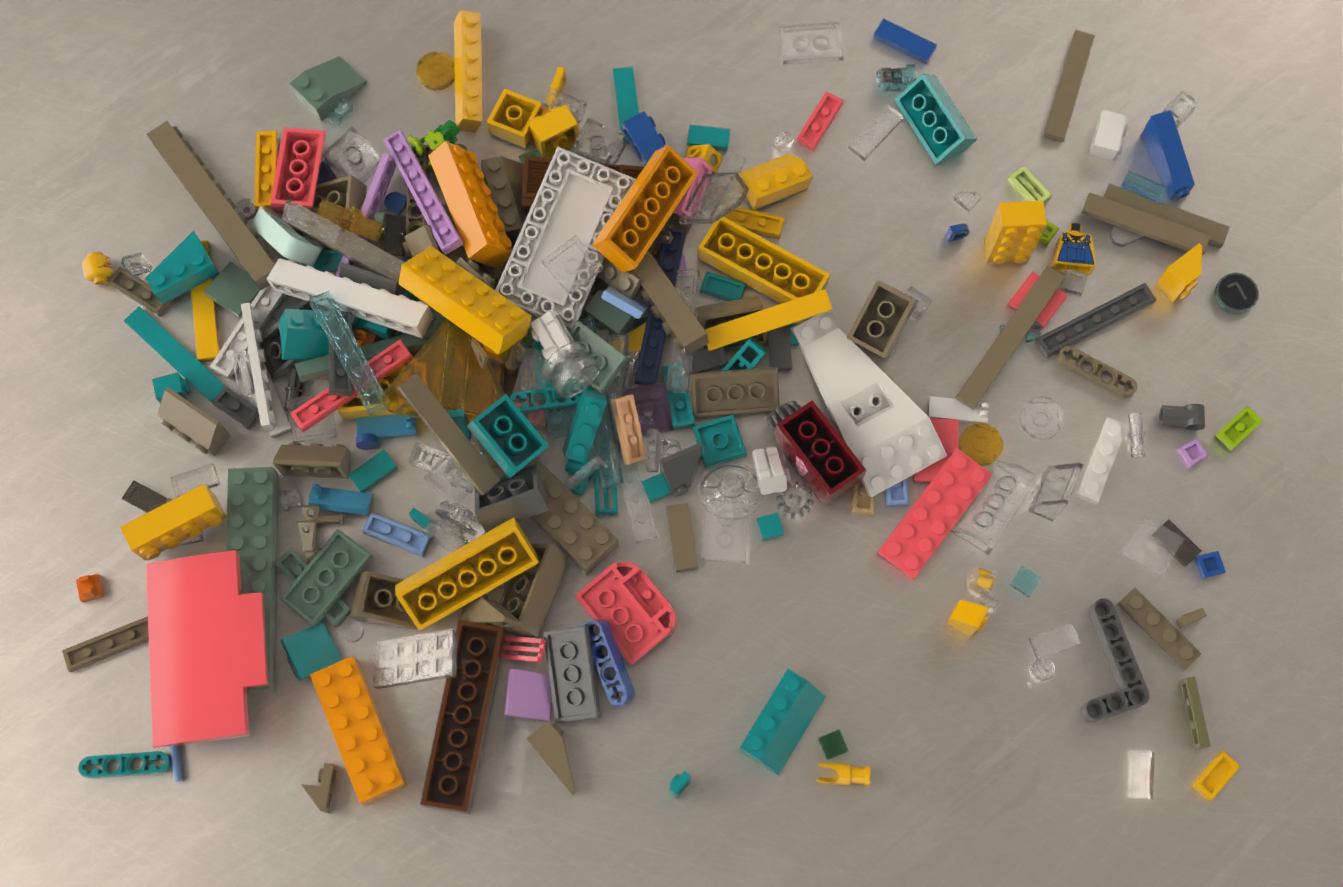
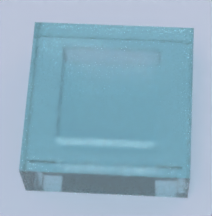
M1021 566L1009 586L1030 597L1041 577Z

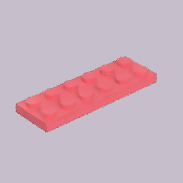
M956 448L877 553L913 580L993 474Z

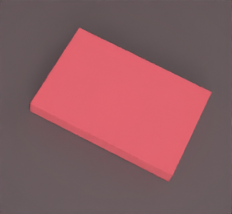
M930 418L947 456L913 474V482L930 483L956 448L959 449L958 420Z

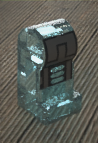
M915 64L906 65V68L879 69L876 72L878 90L885 92L904 91L916 80Z

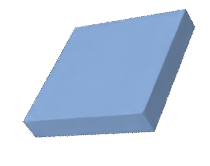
M612 286L608 287L601 296L603 300L637 319H640L648 306L636 299H629Z

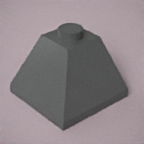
M701 442L660 459V473L664 477L670 495L684 494L692 486L702 461L703 446Z

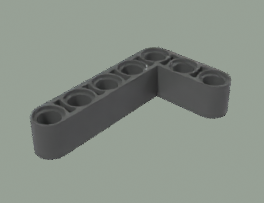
M1101 598L1091 605L1089 616L1119 691L1092 699L1081 707V716L1089 723L1137 709L1145 705L1150 698L1148 688L1113 603L1106 598ZM1097 606H1102L1106 610V615H1101L1097 611ZM1106 627L1113 629L1114 637L1106 633ZM1115 648L1122 651V659L1115 655ZM1123 670H1128L1131 673V680H1127L1123 676ZM1132 692H1137L1140 695V702L1134 701ZM1112 698L1119 702V709H1114L1111 706L1110 701ZM1090 705L1097 708L1098 716L1095 717L1090 714Z

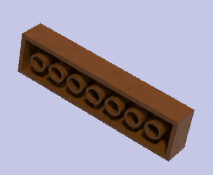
M458 620L420 805L423 807L468 815L471 813L501 654L503 652L502 648L505 642L506 631L504 627Z

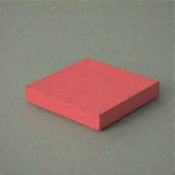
M1032 271L1007 305L1016 311L1039 278V275ZM1057 289L1034 324L1043 329L1068 295Z

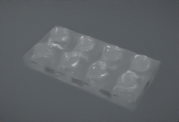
M449 629L375 642L373 687L381 689L455 677L457 631Z

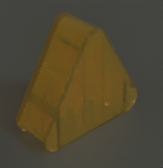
M446 319L385 390L382 402L384 407L391 413L421 419L398 390L400 385L416 373L446 412L463 409L464 413L467 414L469 423L505 394L489 359L486 369H481L471 347L473 337Z

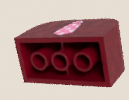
M813 400L776 424L774 435L778 446L813 494L823 504L827 505L863 480L866 473L865 467Z

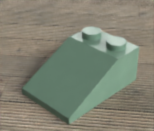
M338 56L305 70L290 83V87L294 96L322 122L367 84V81Z

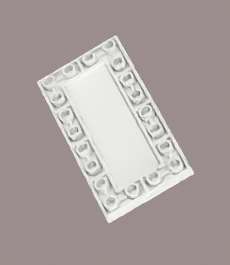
M557 147L495 291L528 314L538 318L551 310L558 312L566 328L571 330L580 317L605 257L592 244L636 179Z

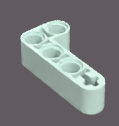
M260 206L251 224L281 255L293 261L314 266L323 248L319 243L300 236L278 214L266 207Z

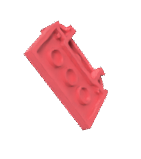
M630 562L613 563L575 595L594 620L604 619L608 622L620 653L631 666L663 639L669 637L677 625L676 613L672 605L639 566Z

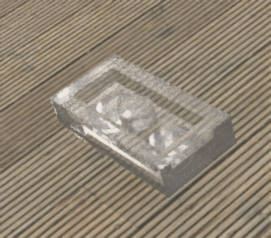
M1129 751L1127 798L1153 800L1155 752Z

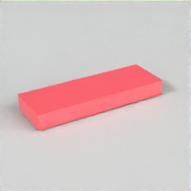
M826 91L796 138V142L814 151L841 109L844 100Z

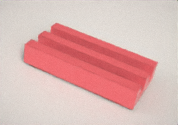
M513 636L504 637V640L507 642L506 645H503L502 649L505 652L501 654V659L542 663L546 640ZM513 643L537 644V645H539V648H535V647H523V646H512V644H513ZM511 651L538 653V656L511 655Z

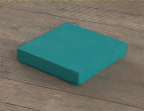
M734 414L692 427L697 444L701 442L703 446L702 460L705 469L747 456Z
M324 622L319 623L316 627L312 626L281 638L280 642L299 681L309 678L310 674L342 660Z

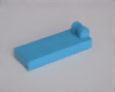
M406 413L356 418L357 436L364 433L374 434L378 439L417 436L416 414Z
M313 484L309 493L308 505H319L321 510L368 515L373 502V493L321 487L319 484Z

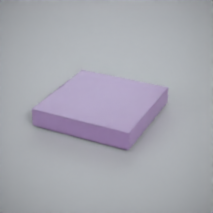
M509 669L504 716L545 722L550 721L552 695L549 674Z

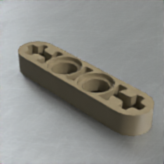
M1065 346L1058 353L1057 361L1062 367L1119 397H1132L1137 390V382L1132 377L1074 347ZM1067 353L1071 354L1070 359L1068 361L1065 360V355ZM1080 358L1081 360L1078 362L1077 366L1074 365L1076 363V360ZM1082 363H1090L1093 366V371H1084ZM1104 372L1111 374L1112 381L1105 382L1101 378V374ZM1117 378L1120 379L1118 384L1114 386L1113 384L1117 381ZM1125 384L1129 385L1128 391L1123 390Z

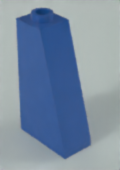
M1171 110L1152 115L1140 137L1169 199L1176 197L1182 199L1190 194L1195 183Z

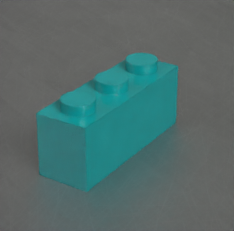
M583 388L562 448L565 458L586 463L607 404L604 394Z

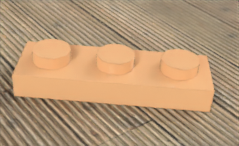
M633 394L612 399L611 405L624 464H632L647 459Z

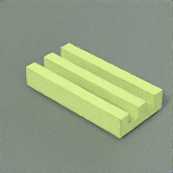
M1025 166L1012 174L1007 180L1026 201L1037 200L1044 201L1045 203L1052 196ZM1020 174H1023L1030 183H1028ZM1034 187L1042 194L1043 197H1041V196L1034 190Z

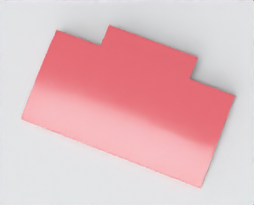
M234 550L146 564L153 747L249 736L247 688L268 685L263 593L242 594L240 554Z

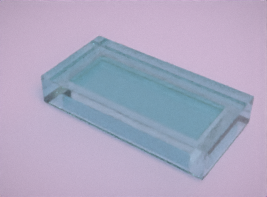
M1128 171L1121 185V188L1160 204L1168 188L1132 171Z

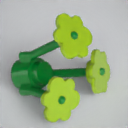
M448 120L444 125L440 124L434 131L430 130L421 139L418 137L414 138L411 134L407 139L413 150L419 156H423L422 148L424 147V142H427L432 150L437 149L445 141L455 144L458 141L456 136L460 133V129L456 123ZM428 162L426 168L435 174L431 162Z

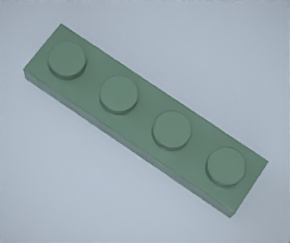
M292 547L274 562L292 582L308 565ZM339 598L325 617L336 627L351 613V610Z

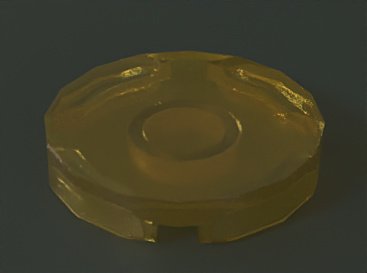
M443 52L425 54L417 64L416 75L420 84L433 91L449 87L455 81V62L453 58Z
M975 423L964 429L961 434L959 450L980 466L992 464L1000 456L1003 450V440L995 427L986 423Z

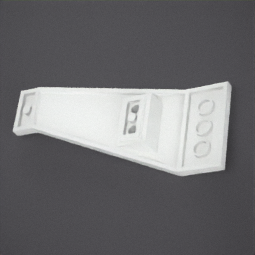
M831 311L813 316L790 328L799 343L801 352L840 436L866 469L865 476L861 481L869 497L879 494L947 456L929 416L853 341L847 339V335L839 329ZM874 397L878 399L876 405L872 403ZM858 407L859 413L857 415H855L853 412L854 408Z

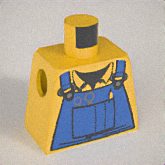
M1071 223L1068 225V232H1061L1057 240L1051 268L1056 271L1091 274L1096 266L1092 235L1081 233V224Z

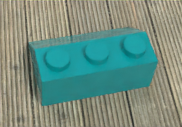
M285 309L279 319L282 360L307 361L329 355V312Z

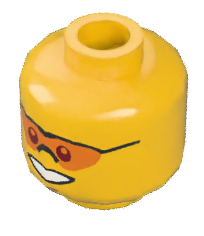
M103 252L89 253L82 261L85 278L88 281L94 282L95 285L105 284L108 282L107 279L113 276L111 260Z

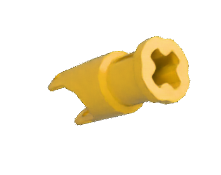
M821 762L817 764L819 767L832 768L838 772L833 778H817L818 782L839 785L858 783L869 787L870 765H866V767H853L845 763Z

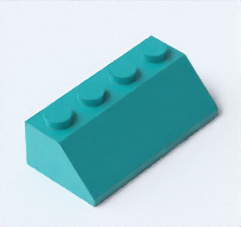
M922 73L894 99L935 165L963 153L978 140L934 74Z
M787 669L741 744L739 751L774 774L779 775L826 696L809 681Z

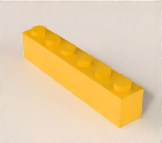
M460 10L454 22L455 123L460 131L476 133L482 123L481 13Z

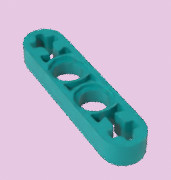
M577 383L515 392L510 396V399L514 402L518 398L519 402H523L529 396V402L523 403L518 408L523 414L577 406L581 395L574 396L572 398L573 401H571V395L577 394L580 389L583 391V388L591 391L592 389L588 384ZM563 392L566 395V401H557L555 393ZM542 395L545 399V404L537 405L534 402V396Z
M161 751L100 755L83 758L79 763L78 770L82 776L91 779L166 773L172 767L170 755ZM160 757L166 761L165 764L161 765V768L157 765H149V761H159ZM135 758H141L143 766L141 769L134 771L131 766L132 761ZM117 759L120 764L119 769L116 772H110L108 769L110 761ZM92 763L94 765H102V769H92L90 773V771L86 770V766H90Z

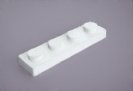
M1109 417L1105 419L1075 496L1094 504L1098 503L1128 425Z

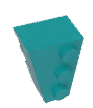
M193 231L145 278L154 295L163 305L217 276L219 272L201 240Z

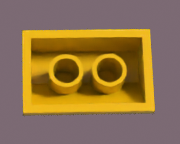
M791 153L735 174L753 210L808 189L813 178L804 160Z

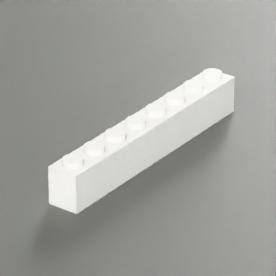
M279 258L267 277V281L274 291L336 311L352 312V316L423 338L434 318L429 305L423 301L416 302L404 295L397 296L385 289L378 290L366 283L359 284L347 277L340 278L328 271H318L309 265L305 267L293 260L286 261Z

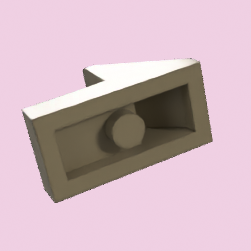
M324 763L323 768L319 770L318 782H320V786L302 784L318 809L324 813H330L338 766L330 763Z

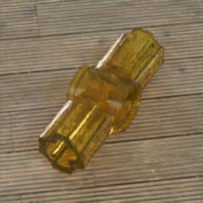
M324 199L317 211V216L337 224L339 230L344 234L349 235L355 232L377 242L384 229L383 224L364 217L362 211L356 207L346 209Z

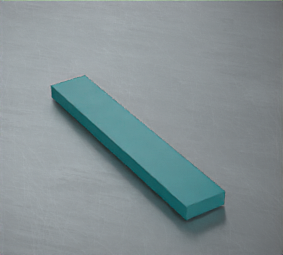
M140 306L124 320L135 333L210 402L224 388L225 385Z

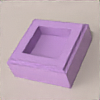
M1197 438L1176 450L1188 468L1209 457Z

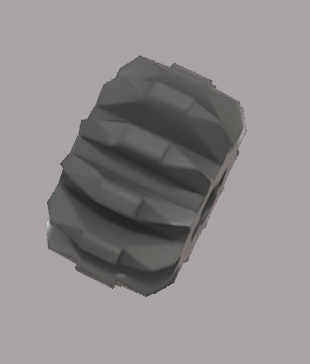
M788 401L768 414L766 419L770 429L775 433L776 424L800 409L801 406L796 401Z

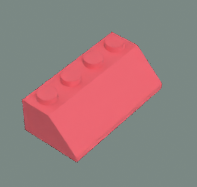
M284 127L270 201L276 214L296 215L301 207L307 210L313 208L326 135L325 131Z

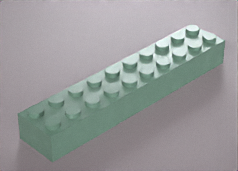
M274 467L228 469L226 551L236 550L240 554L242 594L262 592L264 599L268 685L247 688V694L275 693L277 565L274 562L277 561L278 473Z

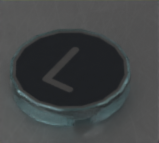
M1235 272L1225 275L1218 281L1214 296L1217 304L1223 310L1238 315L1248 312L1255 306L1259 298V290L1252 278Z

